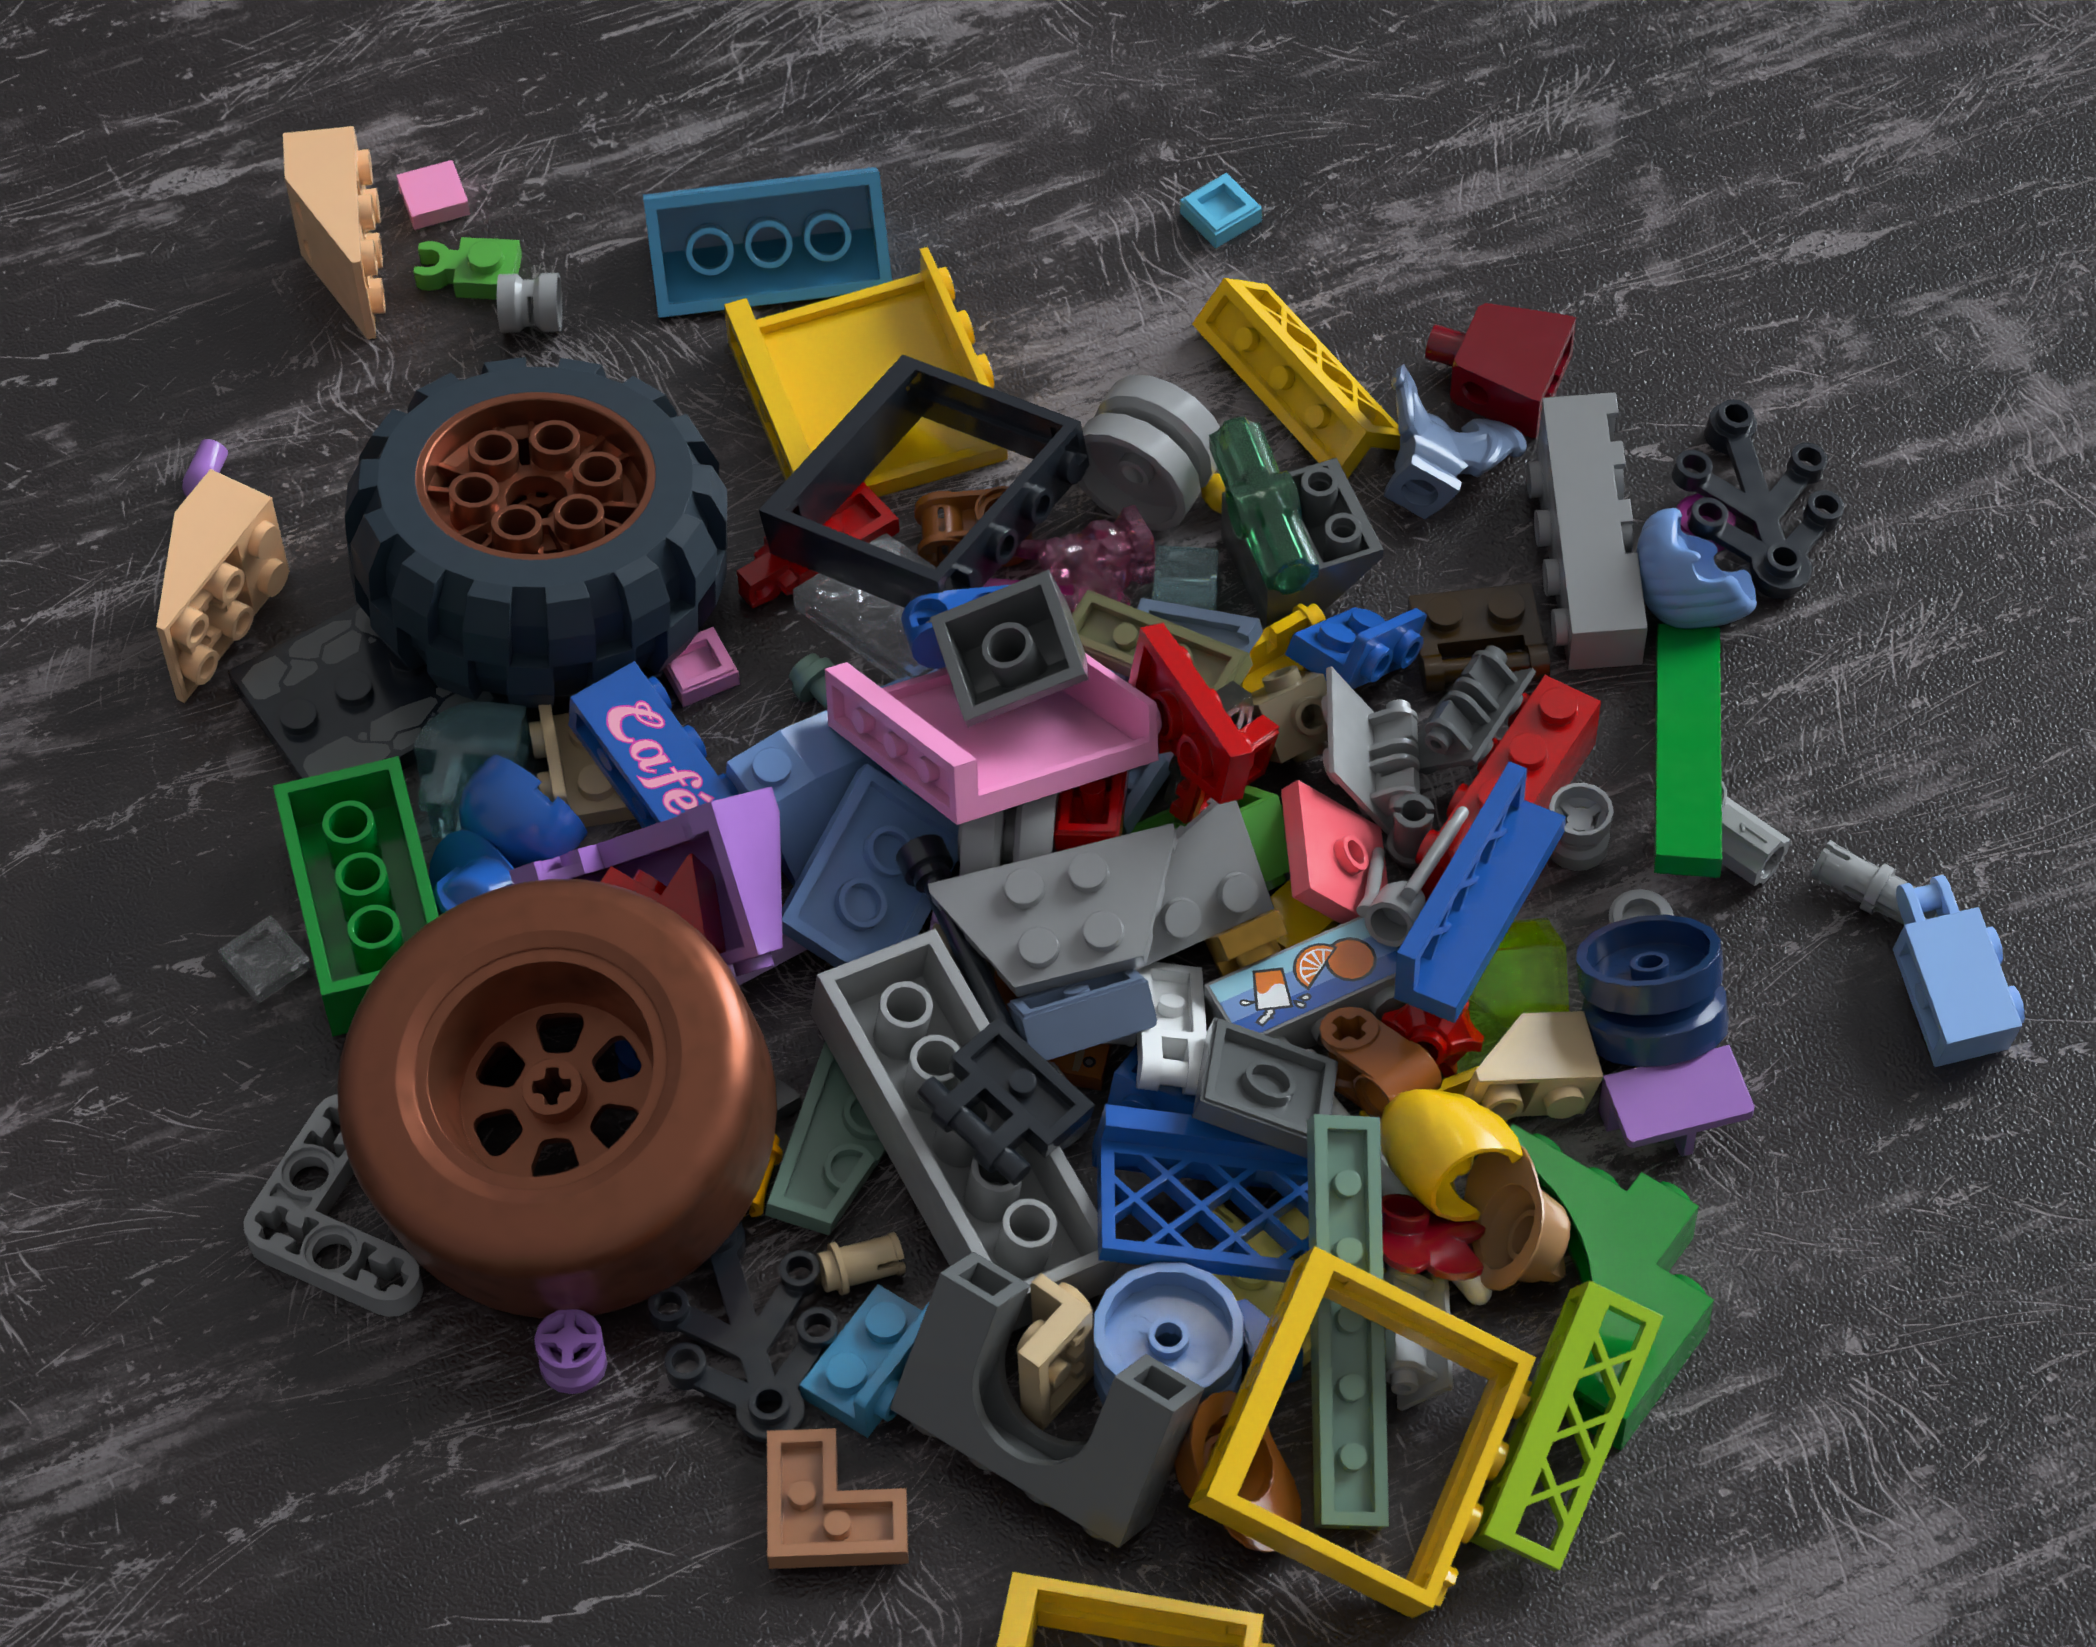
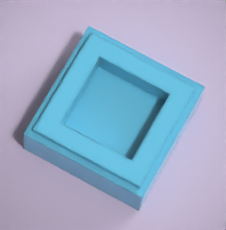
M1227 173L1180 199V214L1215 249L1262 222V207Z

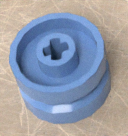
M1154 1262L1128 1271L1106 1289L1094 1313V1387L1102 1405L1105 1402L1114 1377L1145 1354L1205 1388L1199 1404L1213 1393L1228 1390L1238 1393L1242 1380L1243 1314L1232 1291L1210 1272L1186 1263Z

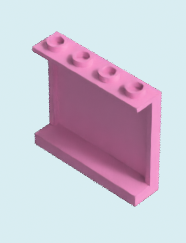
M1087 654L1088 680L971 727H967L964 722L947 668L883 688L847 662L825 669L828 726L956 825L1159 761L1158 734L1161 731L1162 721L1157 703Z

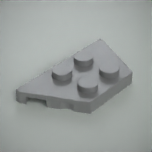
M1171 823L929 883L928 888L935 906L940 911L943 910L964 933L965 939L981 957L986 958L994 966L998 976L1017 997L1146 966L1153 940L1152 928L1154 920L1160 913L1165 893V877L1171 854L1175 853L1178 841L1174 824Z

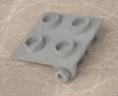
M1332 666L1326 668L1327 695L1323 696L1321 701L1323 716L1328 725V748H1325L1323 751L1325 771L1333 784H1339L1353 798L1360 812L1365 816L1369 815L1389 835L1394 828V803L1406 794H1420V766L1417 759L1419 756V746L1416 743L1418 742V715L1411 709L1410 703L1405 700H1392L1386 704V709L1374 713Z

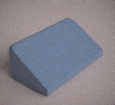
M1134 968L1029 994L1010 1000V1003H1007L1009 1014L1020 1037L1046 1061L1138 1033L1157 1025V1016L1148 981Z

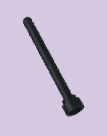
M928 834L910 840L896 854V862L906 883L915 887L918 892L926 894L962 975L988 1022L991 1023L999 1017L1020 1036L985 959L965 939L964 933L943 910L940 911L932 901L928 884L952 878L953 859L943 838L939 835Z

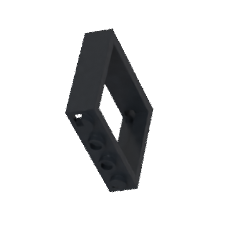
M902 355L759 509L770 553L903 608L918 596L941 593L946 590L983 587L1001 565L1011 560L1017 547L1031 531L1048 518L1054 505L1073 484H1077L1085 475L1090 464L1081 421ZM922 417L1033 459L935 570L824 526V523Z

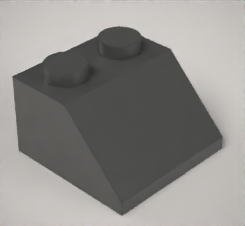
M1050 570L930 617L967 727L1089 679L1087 657L1073 617Z

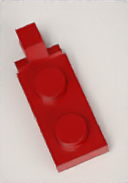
M864 482L856 488L824 523V526L874 546L900 533L899 518ZM764 536V546L754 553V561L738 569L736 573L738 576V593L752 608L777 598L781 591L785 595L796 593L798 589L801 591L825 577V575L771 554L766 536Z

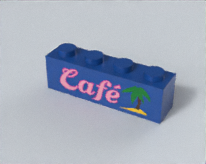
M633 661L571 696L568 725L640 826L645 828L679 816L678 814L684 813L685 810L739 795L735 785L726 774L717 775L706 760V748L695 729L690 725L682 727L671 712L672 704L660 681L653 676L647 679L636 662Z

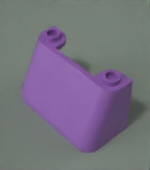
M772 786L711 801L685 810L684 813L678 814L679 816L645 828L598 844L569 851L560 857L532 862L509 870L513 885L545 879H581L600 882L610 866L631 878L634 877L638 870H642L665 886H668L685 858L690 853H693L714 875L726 952L721 953L720 956L728 966L733 965L736 977L774 965L771 952L783 948L780 811Z

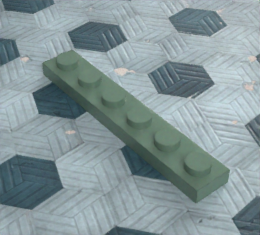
M1314 1114L1307 1119L1309 1250L1316 1246L1383 1280L1380 1117ZM1322 1297L1310 1325L1314 1528L1383 1530L1389 1527L1385 1327Z

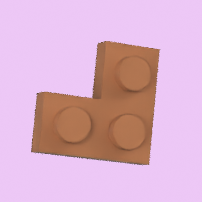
M836 1428L767 1431V1558L769 1569L909 1564L906 1488L838 1491Z

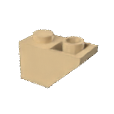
M1584 1011L1522 1013L1476 1069L1464 1096L1472 1099L1478 1105L1490 1109L1503 1120L1519 1116L1545 1115L1555 1119H1563L1576 1114H1584L1604 1077Z

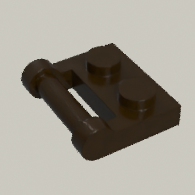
M1531 583L1409 596L1408 611L1417 608L1427 614L1419 634L1423 636L1424 641L1417 655L1425 693L1444 691L1445 684H1454L1459 677H1462L1461 673L1471 660V657L1442 660V657L1471 655L1478 650H1484L1487 646H1496L1502 651L1522 649V652L1505 653L1508 658L1506 665L1512 672L1533 668L1536 673L1530 682L1541 681L1544 675L1550 677L1549 653L1547 645L1543 641Z

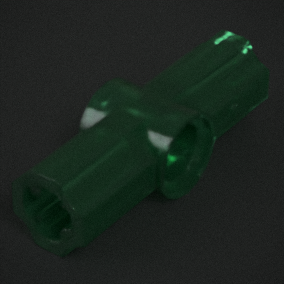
M1245 416L1224 421L1216 432L1209 435V450L1225 486V500L1232 528L1239 540L1247 539L1267 590L1278 591L1282 596L1303 591L1310 581L1319 577V563L1302 525L1301 505L1294 480L1288 471L1280 472L1272 449L1266 440L1265 433L1259 422L1248 421Z

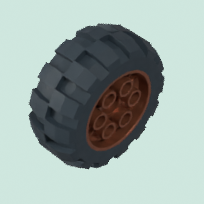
M526 357L483 363L481 375L460 381L452 373H449L416 390L407 408L408 413L392 409L371 435L359 456V464L347 484L344 518L348 567L355 599L370 618L371 628L386 646L411 670L427 664V673L435 684L442 689L477 701L483 691L507 695L510 707L539 708L538 705H551L554 708L556 696L576 694L633 661L636 662L640 669L646 667L658 674L686 650L698 633V627L703 626L717 605L727 576L728 548L727 488L719 477V462L688 415L677 416L676 410L665 394L634 376L622 384L608 379L600 364L560 358L558 367H527Z

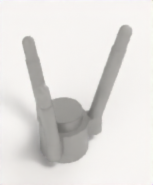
M1460 806L1457 808L1409 881L1386 884L1380 890L1385 851L1382 847H1376L1373 850L1365 895L1356 908V912L1365 919V926L1369 934L1377 942L1392 947L1401 946L1426 904L1421 888L1468 817L1469 811L1466 807Z

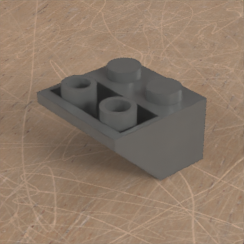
M1337 458L1222 493L1221 538L1265 628L1293 613V607L1300 603L1305 606L1315 603L1324 612L1383 558L1384 549Z

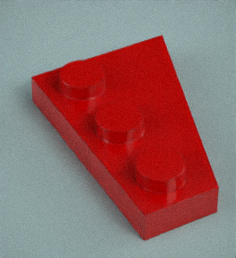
M1162 622L1141 627L1128 683L1157 703L1162 721L1161 731L1158 734V753L1172 752L1178 758L1181 773L1217 803L1224 804L1243 799L1249 771L1254 764V750L1249 737L1236 727L1224 710L1218 693L1208 687L1193 666L1187 649L1184 646H1179L1165 624Z

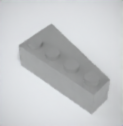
M1616 392L1542 398L1536 461H1528L1526 463L1529 498H1539L1541 510H1535L1534 513L1536 544L1538 547L1547 546L1549 559H1544L1542 565L1544 592L1546 596H1556L1558 608L1551 610L1554 646H1564L1568 670L1643 664L1647 621L1638 553H1631L1633 550V515L1631 500L1624 499L1623 469L1626 463L1623 441H1613L1616 417L1619 414Z

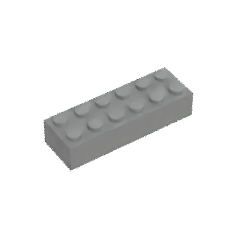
M936 929L817 974L810 1014L949 1266H952L974 1251L1029 1285L1042 1273L1057 1285L1061 1282L1072 1285L1087 1300L1105 1293L1106 1289L1112 1285L1118 1262L1098 1260L1097 1211L1060 1146L1044 1158L1026 1140L1019 1145L1015 1151L1029 1162L1032 1168L1027 1176L1014 1186L997 1170L989 1173L974 1159L976 1151L953 1130L948 1133L944 1132L931 1120L933 1111L916 1097V1093L921 1085L932 1076H935L950 1091L959 1085L961 1081L948 1070L951 1056L990 1024ZM983 1101L971 1109L994 1131L1005 1123ZM1031 1287L1028 1290L1013 1331L1032 1323Z

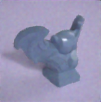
M1404 364L1398 367L1392 374L1391 384L1393 389L1396 390L1400 449L1394 465L1396 472L1391 477L1384 492V497L1426 519L1444 507L1460 491L1461 481L1456 478L1458 474H1470L1479 477L1499 464L1508 455L1517 458L1524 454L1527 448L1526 440L1516 428L1499 421L1472 419L1461 428L1462 432H1455L1440 417L1426 412L1418 396L1416 384Z

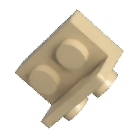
M538 705L541 720L528 723L535 760L547 758L549 771L537 773L538 779L542 782L539 785L540 791L552 803L559 796L581 819L585 827L635 819L569 727V713L553 715L551 705Z
M1040 1273L1030 1283L1032 1325L1021 1337L1017 1346L1021 1411L1034 1425L1044 1430L1094 1376L1093 1311L1088 1300L1072 1285L1065 1282L1057 1285Z

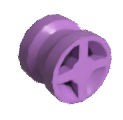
M578 1309L557 1310L545 1317L537 1327L534 1340L541 1375L546 1383L556 1391L568 1394L585 1392L596 1386L604 1376L607 1367L602 1331L596 1319L584 1310ZM580 1352L581 1355L573 1361L574 1354Z

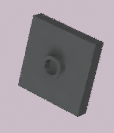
M1214 1017L1205 1037L1192 1118L1307 1158V1119L1314 1114L1331 1115L1338 1062Z

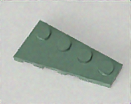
M826 1042L822 1048L767 1202L765 1216L830 1235L885 1155L886 1150Z

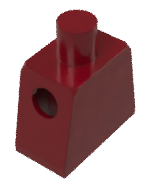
M1485 303L1478 306L1466 333L1435 324L1428 338L1425 359L1452 367L1450 398L1455 404L1490 420L1508 424L1516 428L1523 435L1536 439L1540 427L1542 398L1555 396L1572 357L1576 317Z

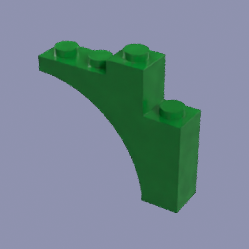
M1512 1124L1510 1129L1518 1137L1520 1145L1527 1149L1532 1159L1541 1190L1558 1201L1568 1213L1571 1225L1570 1238L1566 1249L1577 1269L1581 1284L1592 1281L1664 1316L1611 1445L1621 1451L1709 1329L1714 1299L1706 1295L1703 1288L1693 1279L1682 1274L1673 1275L1669 1273L1693 1239L1699 1206L1693 1203L1687 1194L1676 1185L1669 1182H1658L1643 1172L1639 1174L1626 1191L1619 1187L1616 1180L1607 1172L1596 1167L1587 1168L1562 1153L1558 1145L1548 1137L1537 1133L1530 1134ZM1607 1310L1599 1329V1334L1608 1357L1611 1359L1630 1352L1640 1325ZM1590 1351L1583 1369L1596 1364L1592 1351ZM1625 1362L1612 1366L1617 1380ZM1600 1371L1580 1378L1573 1392V1397L1583 1422L1604 1415L1610 1397ZM1599 1425L1586 1430L1596 1435Z

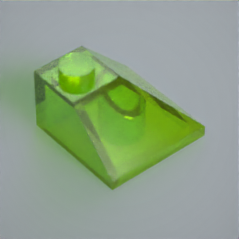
M1548 918L1514 920L1470 996L1473 1002L1504 1028H1510L1522 1013L1569 1012L1566 945Z

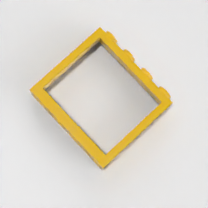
M1314 1246L1296 1259L1188 1507L1410 1618L1433 1609L1434 1605L1440 1607L1447 1589L1455 1585L1458 1569L1452 1567L1451 1564L1460 1542L1467 1544L1471 1540L1482 1519L1484 1506L1478 1504L1477 1501L1486 1480L1491 1482L1496 1478L1507 1458L1510 1445L1502 1440L1511 1418L1518 1419L1525 1411L1531 1399L1527 1394L1532 1382L1527 1379L1536 1357ZM1322 1297L1488 1379L1406 1579L1237 1496Z
M1012 1572L996 1647H1033L1037 1626L1160 1647H1275V1645L1263 1643L1264 1614Z

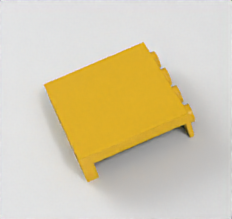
M928 247L919 249L921 273L757 320L747 298L724 304L729 346L785 481L902 355L994 388L993 372L985 354L976 355L972 345L975 344V337L970 318L965 310L957 312L953 301H955V290L950 273L946 267L937 268ZM922 417L863 482L878 497L1008 460V452L1005 448Z

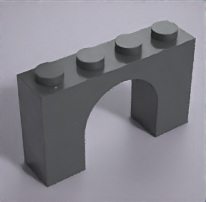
M973 1251L940 1273L890 1409L911 1421L913 1427L919 1432L930 1437L939 1438L967 1455L970 1462L978 1468L995 1472L1018 1486L1034 1502L1052 1507L1082 1525L1084 1531L1093 1538L1110 1542L1119 1548L1150 1524L1205 1388L1145 1354L1114 1377L1089 1440L1067 1441L1044 1432L1034 1425L1018 1407L1010 1392L1005 1372L1006 1349L1030 1285Z

